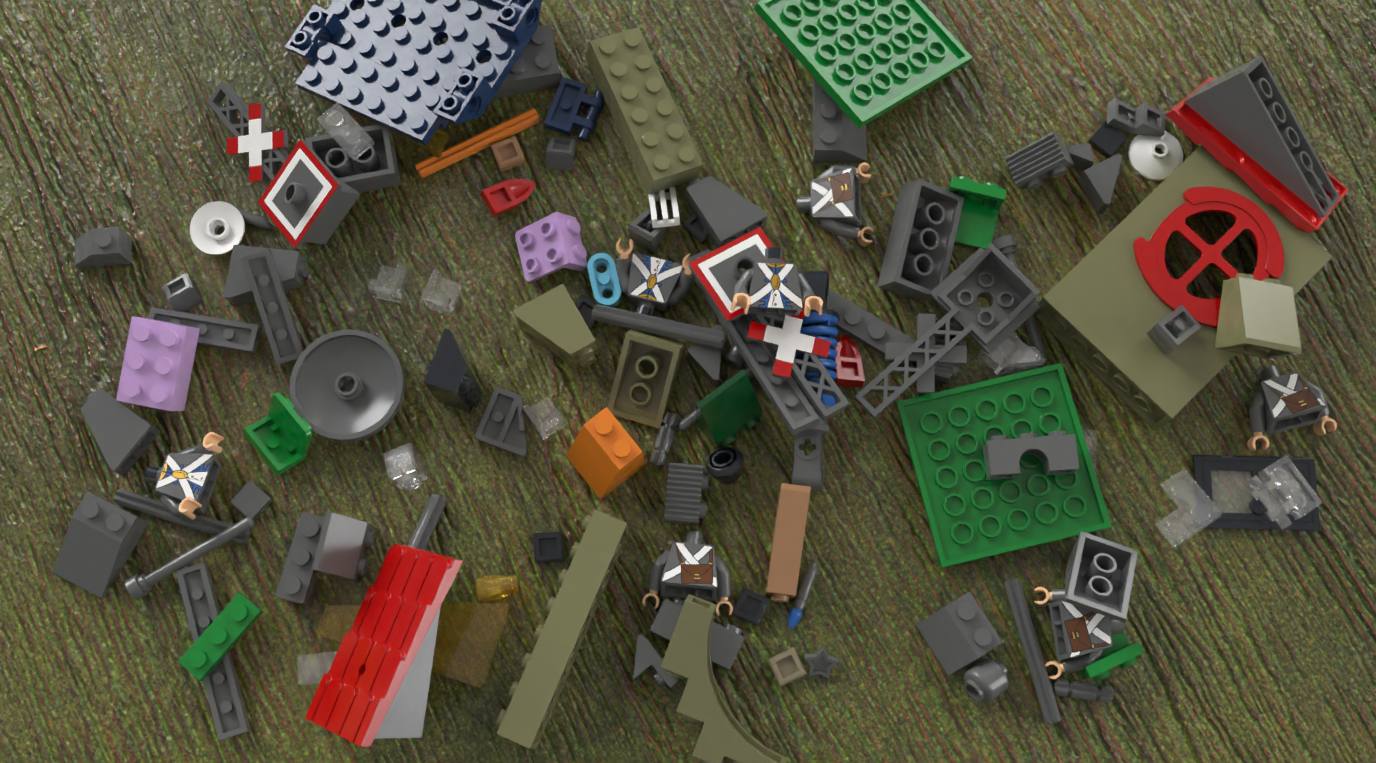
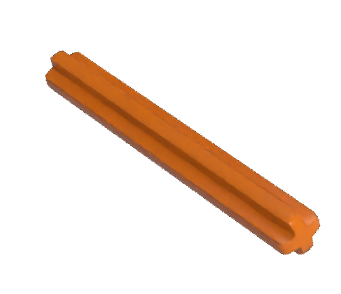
M531 108L417 162L415 168L420 177L424 178L539 123V115L534 108Z

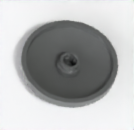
M360 330L334 331L312 342L297 359L290 377V398L295 412L301 419L308 421L313 432L326 439L338 442L359 441L381 431L397 414L405 393L404 371L394 351L382 339Z

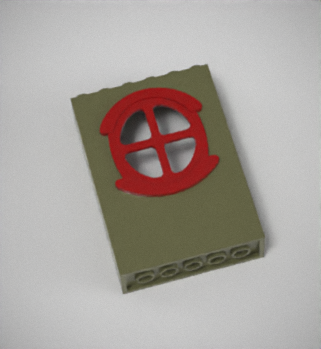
M1200 145L1039 302L1041 307L1034 313V317L1155 431L1170 421L1237 354L1235 352L1215 349L1221 298L1203 299L1194 297L1186 289L1187 285L1210 264L1216 266L1229 279L1235 278L1236 274H1239L1222 257L1221 252L1242 231H1249L1253 235L1257 246V262L1252 274L1254 275V280H1280L1281 285L1293 287L1294 295L1332 256L1327 252L1324 245L1314 241L1307 233L1297 229L1272 203L1266 204L1235 172L1228 171ZM1218 211L1231 215L1235 219V224L1214 245H1209L1186 225V218L1201 212ZM1172 232H1178L1201 254L1200 259L1179 279H1173L1165 265V247ZM1183 305L1202 327L1169 354L1165 355L1149 338L1147 333L1158 322Z

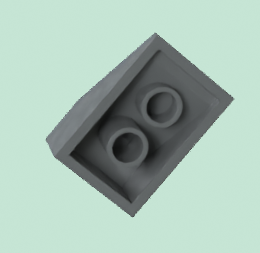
M87 491L71 518L53 573L104 599L149 522Z
M1081 531L1069 554L1065 572V602L1125 622L1138 550Z

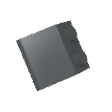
M327 511L312 570L328 577L360 583L361 576L364 577L368 569L369 561L366 559L368 548H372L375 541L376 533L373 531L374 526L365 521Z
M970 591L915 625L947 676L1003 643Z

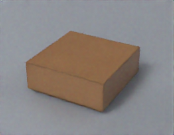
M516 136L490 145L501 172L526 163Z

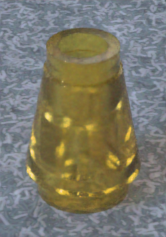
M482 574V577L475 578L478 601L486 600V603L519 592L517 575Z

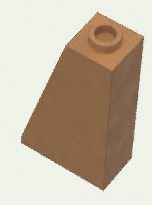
M781 483L765 594L772 596V601L788 603L789 598L794 599L796 597L811 487Z

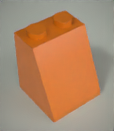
M607 407L582 426L566 454V457L600 500L645 466L643 451Z

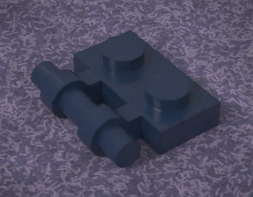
M562 77L545 119L544 127L568 136L571 135L573 127L579 128L580 132L577 138L587 142L590 134L594 133L596 117L598 113L602 112L604 107V97L601 90L597 89L592 97L586 95L588 91L587 84ZM581 106L588 108L585 118L578 116Z

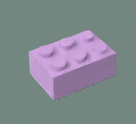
M132 316L116 401L167 411H184L200 328Z

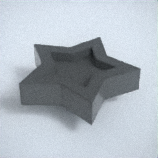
M824 646L815 654H805V659L810 665L808 676L820 674L830 679V669L839 663V659L829 656Z

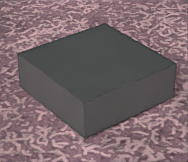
M250 480L230 502L246 517H251L255 521L273 499Z

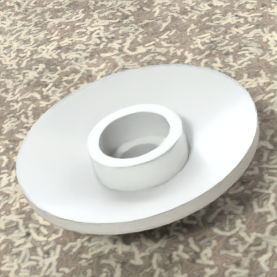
M1165 131V134L1161 137L1137 135L1129 146L1128 157L1131 166L1139 175L1149 180L1160 181L1165 180L1182 164L1183 150L1178 140ZM1155 148L1160 149L1163 154L1156 153Z
M222 201L210 202L199 208L190 223V236L193 243L201 251L210 255H222L232 251L233 245H239L245 232V222L240 211L233 205ZM220 227H224V232L218 235L217 230Z

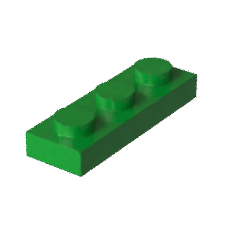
M239 592L178 662L199 681H204L264 611L243 593Z

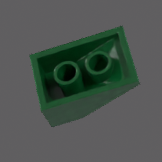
M741 370L696 404V424L716 449L721 446H731L738 440L737 434L744 429L750 431L761 422L759 418L762 415V408L744 370Z

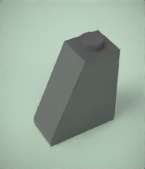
M711 176L704 179H695L686 188L685 200L692 211L697 214L698 220L704 229L708 231L709 237L717 249L766 225L768 215L763 209Z
M233 245L223 297L232 306L255 301L241 259L242 256L271 249L284 291L302 286L303 277L306 278L308 274V262L299 251Z
M101 387L88 395L85 405L81 408L109 468L123 476L129 472L161 432L123 402L116 401V397Z

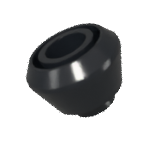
M732 447L718 448L707 459L706 470L720 483H733L742 475L743 454L738 449Z

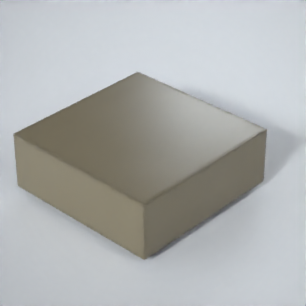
M794 647L767 660L780 687L807 674Z

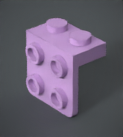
M556 211L518 230L515 234L526 281L534 282L561 268L582 271L587 268V252L582 244L580 225L576 217Z

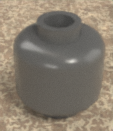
M989 658L980 659L965 673L964 689L974 701L991 703L1008 688V671L999 661H993Z

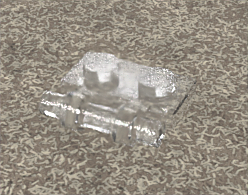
M1287 455L1261 471V474L1267 480L1266 483L1263 484L1257 475L1246 481L1253 490L1251 492L1256 500H1261L1269 511L1267 515L1272 521L1276 520L1281 529H1285L1292 524L1286 515L1287 512L1290 511L1297 520L1323 503ZM1274 490L1283 504L1279 506L1269 492Z

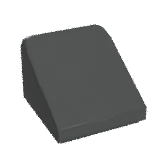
M551 136L546 150V167L548 169L572 171L577 139Z
M1091 144L1066 146L1073 161V166L1071 167L1081 171L1092 167L1094 157Z
M187 273L162 286L168 302L175 311L185 312L202 302L199 292Z

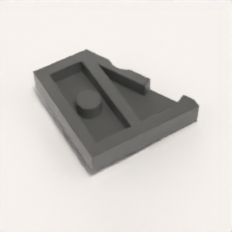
M495 386L474 436L475 440L526 459L527 442L522 395Z

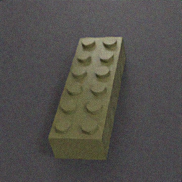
M639 27L589 41L586 60L647 193H657L661 190L698 179L704 164Z

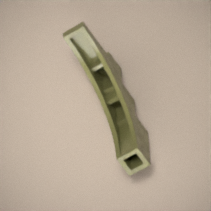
M689 594L684 602L661 668L666 669V672L673 677L683 678L684 676L688 678L676 712L681 713L682 717L688 721L704 722L692 756L697 757L700 763H722L724 756L730 758L729 760L732 763H786V757L765 747L751 736L731 714L724 702L713 674L710 655L711 626L717 605Z

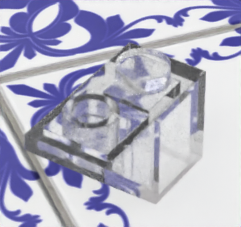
M1015 331L989 355L981 349L976 356L979 361L997 375L1014 374L1037 369L1046 362L1042 357V353L1034 346H1027L1023 343Z
M411 443L383 453L389 480L401 490L404 488L406 491L413 490L422 485L421 481L427 479L417 450Z

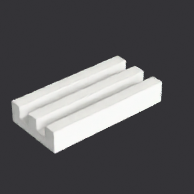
M670 187V192L665 193L664 190H661L657 194H648L653 228L680 225L675 187ZM666 200H671L674 219H668ZM655 201H660L663 220L657 221Z

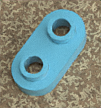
M597 253L589 259L587 264L594 298L599 305L614 307L620 302L622 297L615 262L610 255ZM605 266L607 268V270L604 273H599L597 271L598 267ZM609 291L613 293V296L606 299L603 297V294Z

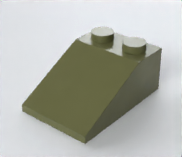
M636 329L626 332L608 404L610 412L615 416L660 429L680 371L687 343Z

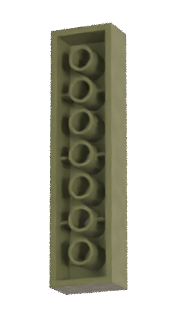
M595 509L592 516L587 515L582 524L581 531L583 532V537L580 543L575 542L569 555V558L572 559L568 570L563 569L557 582V586H560L556 598H550L546 606L545 613L548 614L544 626L539 624L532 640L536 642L532 654L526 653L520 667L521 670H524L519 682L514 681L508 694L511 702L507 710H501L495 724L499 728L497 735L529 749H537L630 533L627 522Z

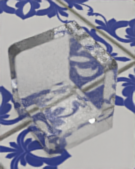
M401 263L397 264V268L382 265L377 280L370 279L368 290L375 298L400 303L409 272L405 265Z
M434 269L421 295V300L426 307L451 316L463 286L444 278L440 271Z
M545 397L532 407H529L528 404L522 406L543 440L567 424L565 418L549 397Z

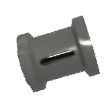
M733 342L727 354H723L721 359L729 366L737 370H743L745 368V360Z

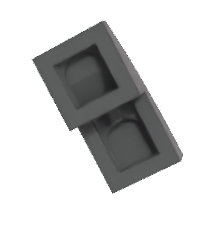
M1114 98L1107 104V125L1133 134L1161 137L1165 134V113L1145 103L1134 108Z

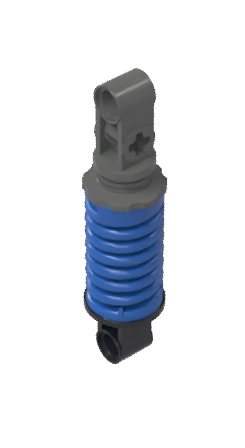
M800 271L808 281L815 296L823 301L822 315H819L818 311L811 309L810 316L804 315L800 332L804 335L831 341L827 360L818 359L832 379L835 380L837 374L833 370L837 367V363L834 361L837 357V352L834 349L838 346V342L833 338L838 335V330L834 326L838 324L840 314L827 309L829 272ZM796 352L794 358L803 360L804 354ZM805 370L804 377L807 381L819 383L820 377L817 373ZM821 394L820 400L826 409L835 405L833 396ZM814 409L819 417L818 424L795 434L792 484L811 487V491H823V436L829 434L830 427L827 426V419L823 421ZM807 444H812L816 450H812L810 455L806 456L802 449H806Z

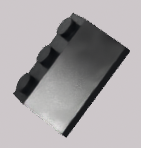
M445 328L424 383L439 403L470 413L472 407L478 405L482 392L479 390L480 386L464 352L451 330Z

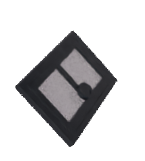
M1192 456L1197 529L1320 531L1314 457Z

